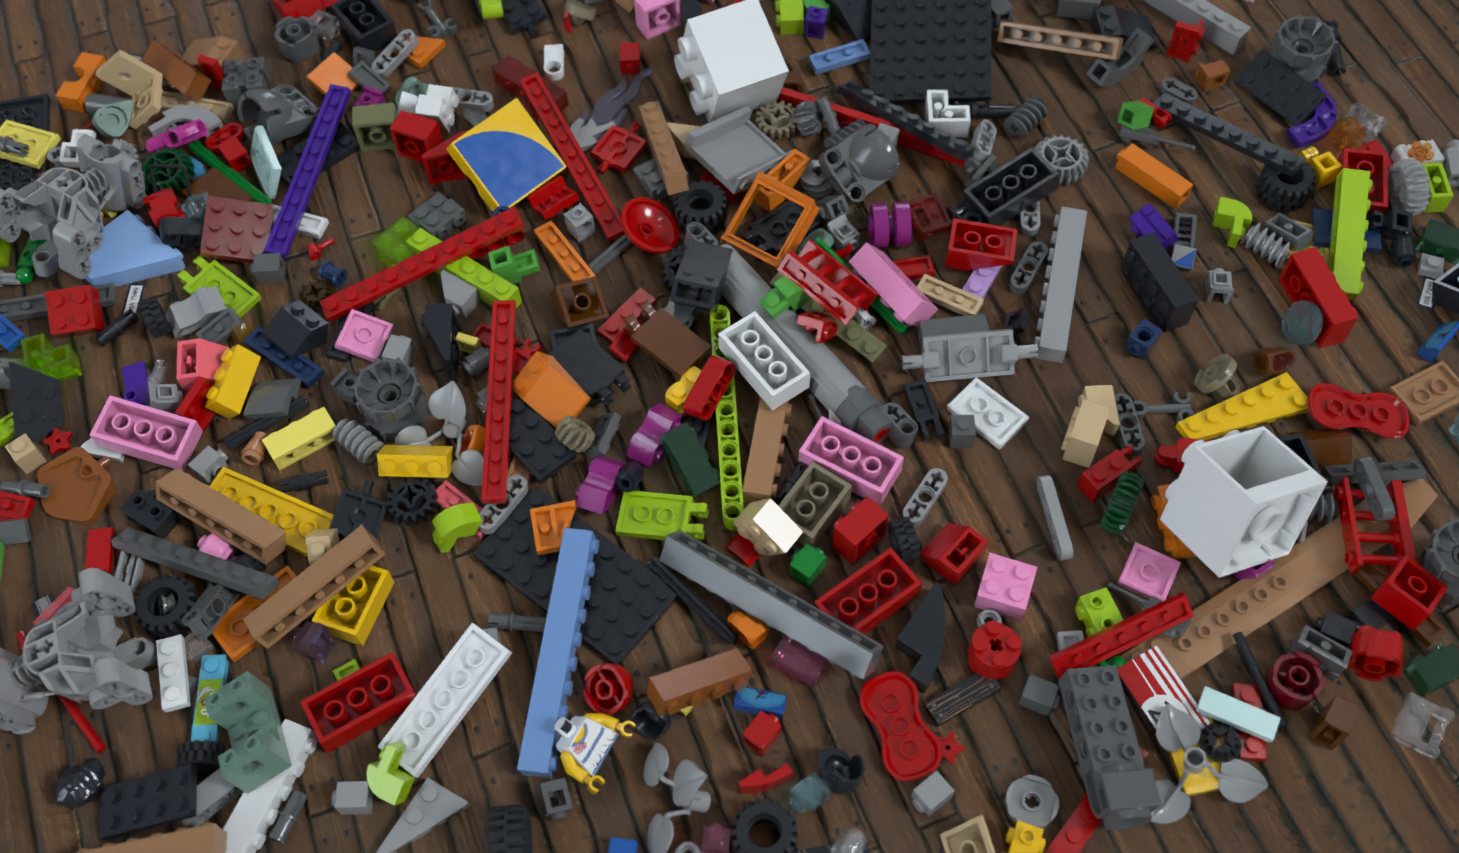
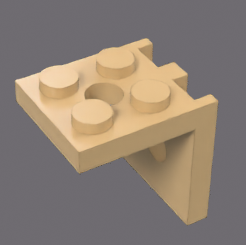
M122 50L116 52L96 70V77L132 96L133 107L129 122L130 127L137 129L142 124H146L151 116L158 114L161 110L163 74Z

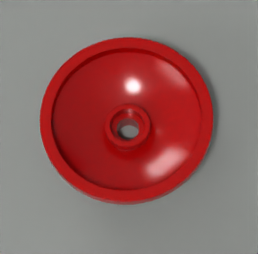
M635 198L627 202L623 207L620 215L621 226L626 236L634 245L644 251L661 254L670 251L677 244L680 233L678 223L673 214L661 203L649 198Z

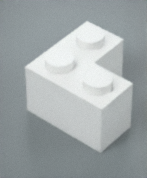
M429 84L427 95L419 94L415 114L437 121L440 132L449 133L450 127L454 124L455 118L453 113L455 107L458 106V95H456L452 87Z
M927 90L925 101L926 122L933 123L936 128L951 133V136L955 138H968L970 127L969 105H948L947 90Z

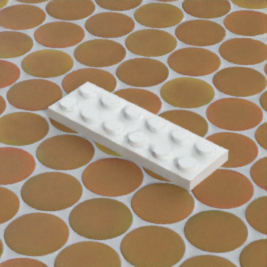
M472 623L377 747L382 750L387 744L396 741L406 744L407 746L399 765L418 778L512 652Z

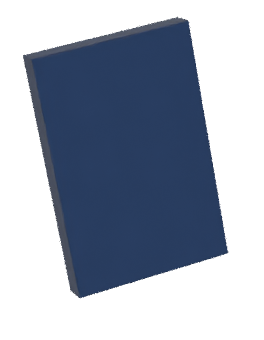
M1313 208L1311 212L1313 246L1330 248L1333 210ZM1366 214V220L1369 221V224L1376 222L1374 218ZM1368 228L1364 234V240L1367 241L1365 252L1379 254L1382 250L1380 228Z

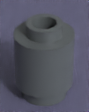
M481 346L466 356L464 361L460 363L469 377L478 376L489 368L490 349Z

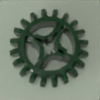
M165 146L163 150L157 148L155 153L150 152L148 158L143 157L144 163H141V170L144 176L145 191L149 195L154 193L148 168L150 164H184L188 170L190 183L194 182L192 178L196 175L194 164L191 158L181 149L177 150L175 147L169 149ZM153 168L158 191L172 188L176 195L177 193H182L183 189L186 188L183 168Z
M1124 471L1121 473L1100 522V527L1105 529L1106 532L1117 535L1123 533L1144 485L1142 477L1133 472Z

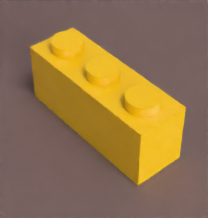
M239 344L226 349L221 357L222 365L214 375L215 383L206 395L208 401L205 407L227 419L240 414L261 356Z
M384 445L377 454L379 476L448 478L452 472L451 464L454 462L453 446Z

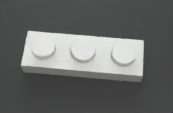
M182 635L157 640L162 710L166 713L189 707L191 703L185 639Z

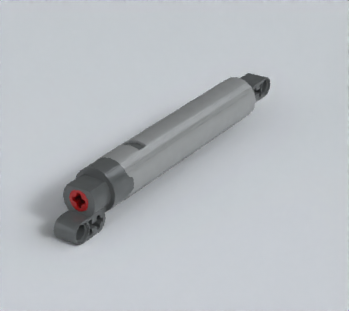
M692 222L687 225L684 238L685 246H688L690 239L718 246L717 239L704 225L698 222ZM721 245L722 247L733 249L721 295L742 318L756 311L810 372L808 389L828 411L831 409L840 419L843 427L877 444L881 443L888 436L898 447H910L917 433L918 425L906 411L894 402H889L882 406L823 342H815L816 335L813 331L803 329L804 325L797 324L798 316L790 307L776 319H773L758 302L772 288L731 245Z

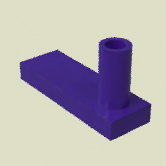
M142 361L122 367L126 391L124 399L149 407V399H147L149 375L145 362Z

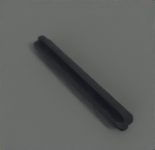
M658 557L650 559L647 563L648 568L676 593L727 644H733L737 640L738 634L671 569L659 561Z

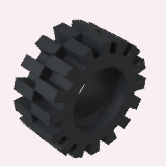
M155 296L137 302L141 315L154 338L172 332L164 310Z
M906 516L888 521L887 530L894 552L903 562L919 558L921 554L920 544L918 543L919 539L916 536V530L913 528L910 518Z
M208 740L182 742L177 746L176 767L192 763L197 765L198 774L216 772L220 768L218 756L226 752V746L221 742H208Z

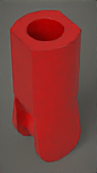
M1144 97L1139 100L1154 108L1151 121L1158 128L1162 129L1166 126V123L1172 121V115L1169 112L1157 107Z

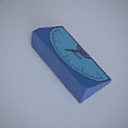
M1459 321L1438 326L1419 348L1417 354L1429 362L1433 361L1459 330Z
M745 687L737 691L733 709L757 715L760 711H763L765 714L771 713L778 719L783 720L788 695Z

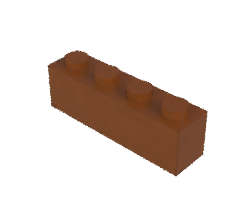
M152 40L142 58L144 63L163 74V81L169 83L171 88L180 91L179 94L189 100L195 98L200 101L211 82V79L168 46Z
M738 648L649 678L646 694L660 717L667 714H675L683 708L697 706L711 698H720L725 693L744 689L748 685L752 669Z

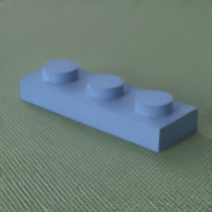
M862 39L809 55L808 61L817 75L870 59V50Z

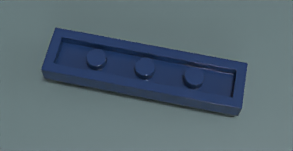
M260 326L243 340L247 347L291 377L301 379V383L308 388L324 374L321 367L303 355L293 359L289 358L262 335L264 329Z

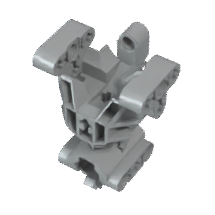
M84 134L76 143L81 173L69 168H52L41 174L40 178L28 183L18 191L13 188L6 190L0 188V238L8 242H14L18 239L21 229L30 233L32 241L47 240L32 255L34 269L38 276L49 277L61 268L79 279L86 278L91 271L90 256L103 243V235L100 234L104 231L101 209L122 211L130 206L140 209L144 205L142 198L147 195L144 193L145 183L143 171L141 170L142 164L136 160L139 155L135 154L137 149L133 148L134 145L122 139H114L113 144L110 145Z
M85 569L78 574L80 587L72 591V602L61 607L51 620L42 619L30 630L24 642L23 655L19 656L0 648V729L12 731L13 734H25L35 730V718L44 713L50 695L59 694L79 703L89 700L92 709H104L121 701L131 705H141L152 700L153 695L149 675L141 669L157 662V644L146 638L139 637L116 646L118 639L124 632L116 627L114 616L123 617L135 611L130 585L101 569Z

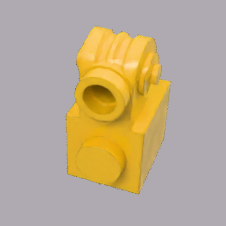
M1311 146L1297 152L1298 156L1305 158V161L1309 163V167H1313V173H1316L1317 176L1315 179L1316 189L1335 181L1342 165L1330 151L1319 155L1318 150Z

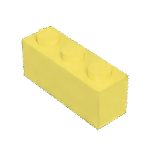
M325 407L312 411L309 415L298 421L291 422L285 428L269 434L262 441L278 469L282 470L334 442L335 440L332 435L336 425Z

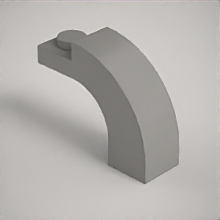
M183 105L162 112L165 118L148 128L152 136L155 137L166 130L174 129L200 119L207 127V136H204L206 139L209 135L222 128L223 124L207 108Z

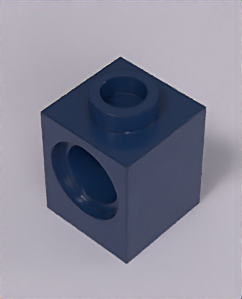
M1143 319L1129 335L1125 348L1133 355L1144 359L1158 343L1163 330L1148 320Z

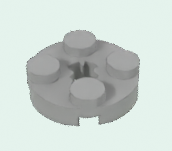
M1027 775L1015 780L1009 786L1005 795V807L1009 819L1015 823L1019 820L1044 829L1053 821L1059 809V798L1051 788L1052 785L1044 778L1036 775ZM1030 796L1036 798L1035 802H1039V806H1034L1033 809L1029 808L1028 804H1025V799L1029 800Z

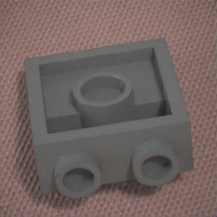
M655 158L633 168V174L652 200L664 198L668 195ZM685 170L687 183L689 184V176Z
M440 192L407 215L408 220L417 229L422 228L440 240L444 239L457 227L463 225L467 220L465 210L453 199L450 198L448 200Z

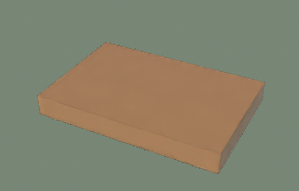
M1442 360L1389 387L1386 392L1399 398L1404 403L1409 418L1418 426L1459 404V378Z

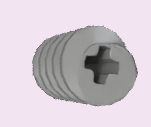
M1261 223L1252 226L1244 235L1240 244L1246 243L1247 249L1254 247L1253 253L1261 252V258L1269 256L1268 262L1273 263L1276 261L1275 267H1279L1288 256L1291 243L1287 242L1282 245L1283 237L1275 241V232L1268 236L1267 227L1262 231L1259 230Z
M342 419L333 431L332 437L334 440L339 442L358 461L364 464L373 462L377 458L378 452L384 446L382 441H378L376 436H372L371 432L366 430L363 425H360L357 420Z

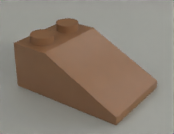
M222 36L193 40L181 56L200 72L202 70L197 61L200 54L217 59L223 73L224 60L241 59L243 61L245 58L238 41Z

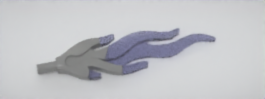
M653 68L646 69L637 74L628 90L619 98L613 100L625 90L626 78L614 89L601 96L586 125L585 123L589 117L588 110H585L572 124L570 130L583 152L593 149L612 125L618 127L627 115V109H623L614 119L615 115L620 109L636 99L642 80L654 72Z

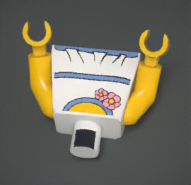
M586 713L583 717L574 716L571 721L561 717L556 722L554 729L562 735L556 744V748L561 753L560 758L565 772L580 783L588 784V791L592 794H597L599 790L592 786V782H598L601 786L605 783L601 776L594 775L618 736L615 731L619 730L625 738L632 737V734L626 733L623 728L626 725L635 728L634 722L625 721L620 723L619 719L603 713Z

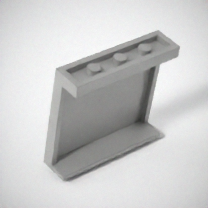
M748 106L688 132L684 146L695 159L733 194L747 190L754 182L758 171L764 174L769 173L793 151L785 153L749 120L752 110Z

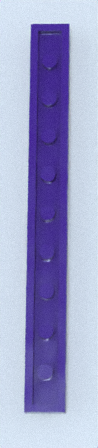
M330 84L265 246V254L280 253L283 259H287L351 95L349 87Z

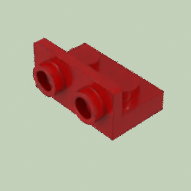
M1200 19L1198 26L1177 21L1166 56L1189 62L1191 55H1196L1200 44L1196 42L1197 40L1201 41L1205 29L1201 28L1204 20Z
M813 310L798 315L797 324L804 325L803 329L809 331H816L818 329L815 340L817 343L832 339L838 330L837 318L835 316Z
M198 376L175 414L196 420L204 432L216 412L205 407L208 401L206 395L211 386L207 379Z

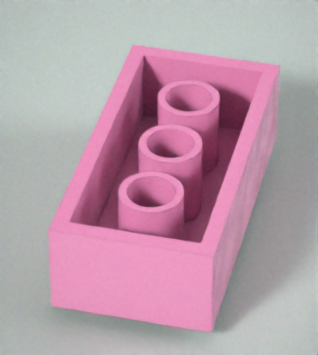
M867 242L849 261L854 267L852 269L853 273L860 279L864 278L867 281L866 284L881 296L879 300L887 308L891 307L895 311L893 315L900 322H905L910 327L912 325L918 327L919 320H929L938 310L883 251Z
M110 395L89 436L99 447L185 471L203 431L196 420Z
M821 416L799 450L798 461L803 462L802 467H804L805 463L809 466L813 461L851 484V492L863 498L868 496L880 506L902 471L904 457Z

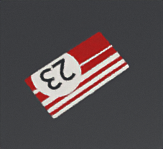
M1157 646L1117 668L1118 674L1155 729L1159 715L1167 704H1171L1192 716L1199 724L1201 731L1210 724L1204 714L1196 711L1198 704Z

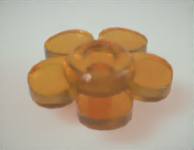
M1415 141L1412 143V148L1408 150V156L1411 158L1415 157V160L1421 163L1424 160H1431L1434 156L1433 152L1430 151L1432 145L1430 143L1422 145L1420 141Z

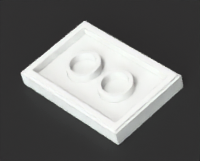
M977 377L947 405V410L953 415H974L976 432L999 450L1029 420V416Z

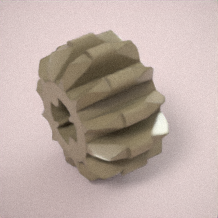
M571 415L561 419L555 431L556 437L564 446L578 453L589 449L595 436L592 428L586 422Z

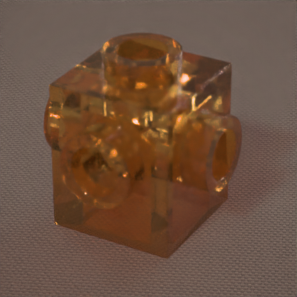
M1355 116L1337 120L1329 132V136L1340 152H1342L1343 148L1358 149L1367 135Z

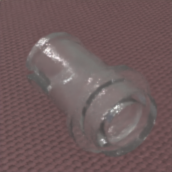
M156 360L151 375L147 377V382L165 384L164 378L170 365L165 362L164 366H162L164 360Z

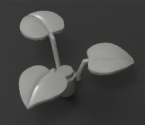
M451 381L436 390L429 399V408L432 414L438 419H445L443 428L432 436L427 437L426 430L421 426L411 425L405 427L396 436L395 445L432 446L429 441L434 440L443 433L449 438L457 437L455 452L457 460L451 464V470L454 476L462 483L481 486L484 456L476 450H465L460 455L461 442L464 437L462 431L467 426L465 419L466 405L458 386L454 381Z
M1167 704L1163 708L1156 726L1157 740L1167 752L1173 753L1182 748L1183 752H1185L1183 760L1185 770L1176 787L1169 780H1155L1162 805L1151 813L1152 820L1150 822L1169 824L1180 820L1187 814L1190 808V797L1180 791L1189 773L1197 774L1202 772L1204 768H1207L1216 778L1221 779L1218 786L1220 793L1227 800L1234 803H1245L1252 800L1259 793L1267 789L1268 782L1255 767L1239 759L1222 763L1221 774L1218 773L1211 766V762L1206 761L1205 752L1201 748L1192 747L1197 744L1201 734L1197 721L1171 704Z
M657 742L654 743L646 758L643 770L644 780L647 785L652 787L656 786L659 780L673 786V801L677 806H683L682 810L667 812L664 816L657 813L649 825L647 832L649 853H666L674 835L673 823L670 818L683 814L690 815L691 811L707 812L710 807L711 797L708 792L698 790L708 775L701 771L691 760H683L678 765L673 781L664 776L669 766V756L666 748Z

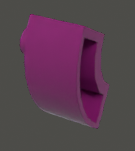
M660 403L649 409L642 426L632 436L626 456L649 468L656 462L660 463L672 438L677 436L682 428L680 423L682 414Z
M598 456L591 460L588 467L589 474L576 490L575 499H578L576 507L599 514L605 513L617 493L618 487L615 483V478L625 462L605 456Z

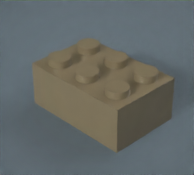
M813 461L779 504V507L803 531L796 541L804 546L809 544L815 547L851 498L852 485Z

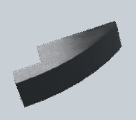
M935 582L898 636L895 646L896 649L917 661L909 677L914 681L917 690L924 694L937 670L945 640V604L941 586L937 582Z

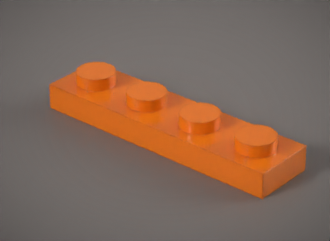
M552 220L533 230L536 238L571 282L596 276Z

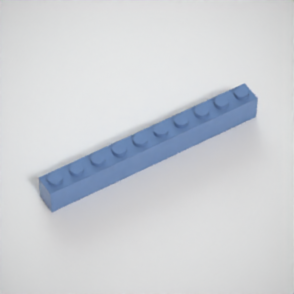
M564 528L517 770L522 775L552 779L553 771L556 772L558 769L559 756H556V744L562 735L554 729V726L561 717L567 719L568 716L566 701L567 696H571L573 682L570 681L571 674L577 668L575 653L576 648L580 647L582 641V633L579 631L581 624H584L586 619L584 605L585 600H589L590 597L589 578L593 577L595 571L593 556L598 553L599 540L596 539L593 531Z

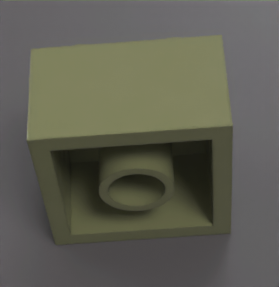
M394 102L352 107V126L362 153L396 149L390 131L391 125L398 116Z

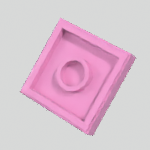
M351 309L335 343V348L375 363L377 362L376 359L381 356L393 329V324Z
M1135 542L1117 585L1148 599L1152 597L1162 602L1166 600L1181 562Z

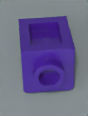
M809 6L805 17V37L824 39L828 9Z

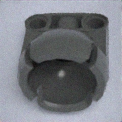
M280 84L272 89L255 88L246 91L239 98L237 105L240 122L244 123L252 120L255 123L243 128L248 139L252 142L255 127L263 126L272 146L280 144L286 138L303 133H311L319 112L311 113L309 108L314 106V104L288 84Z
M873 124L861 125L819 156V165L837 194L844 195L849 205L862 201L869 194L892 179L901 168V164L898 162L899 155L893 143L882 130H876V126ZM828 154H830V155L833 156V158H834V163H833V164H831V163L828 162V160H827V155H828ZM851 189L856 191V199L851 197Z

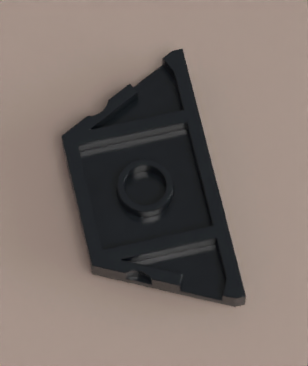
M9 362L15 439L26 433L34 442L46 436L55 428L62 427L64 425L61 380L17 363Z

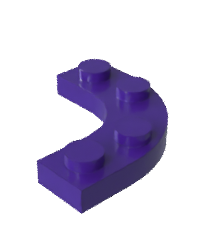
M1319 81L1312 85L1325 93L1327 98L1313 112L1311 120L1289 128L1287 131L1288 137L1297 148L1323 139L1329 134L1335 123L1337 115L1336 105Z

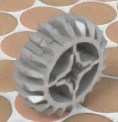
M1062 134L1059 137L1052 135L1050 138L1045 137L1035 147V150L1059 173V186L1062 183L1068 186L1070 181L1075 183L1078 179L1082 178L1087 170L1089 162L1087 149H1084L1083 143L1078 144L1077 139L1071 140L1070 135L1067 138L1063 137Z
M1403 159L1394 162L1389 168L1390 171H1388V203L1391 204V209L1396 208L1413 212L1412 216L1421 214L1426 209V205L1429 204L1428 198L1431 196L1429 194V189H1431L1429 186L1430 180L1427 177L1428 172L1425 171V166L1415 159Z

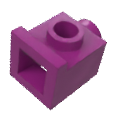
M365 86L363 88L364 92L355 102L354 107L386 103L383 92Z

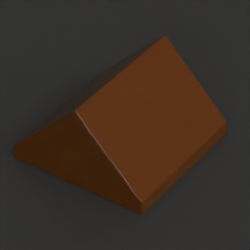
M1323 428L1291 433V435L1303 434L1321 473L1323 466L1351 464L1352 435L1341 429Z

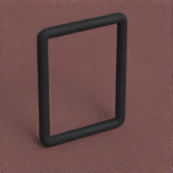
M150 164L148 168L154 193L158 190L153 168H183L190 207H182L183 211H194L195 206L187 167L184 164Z

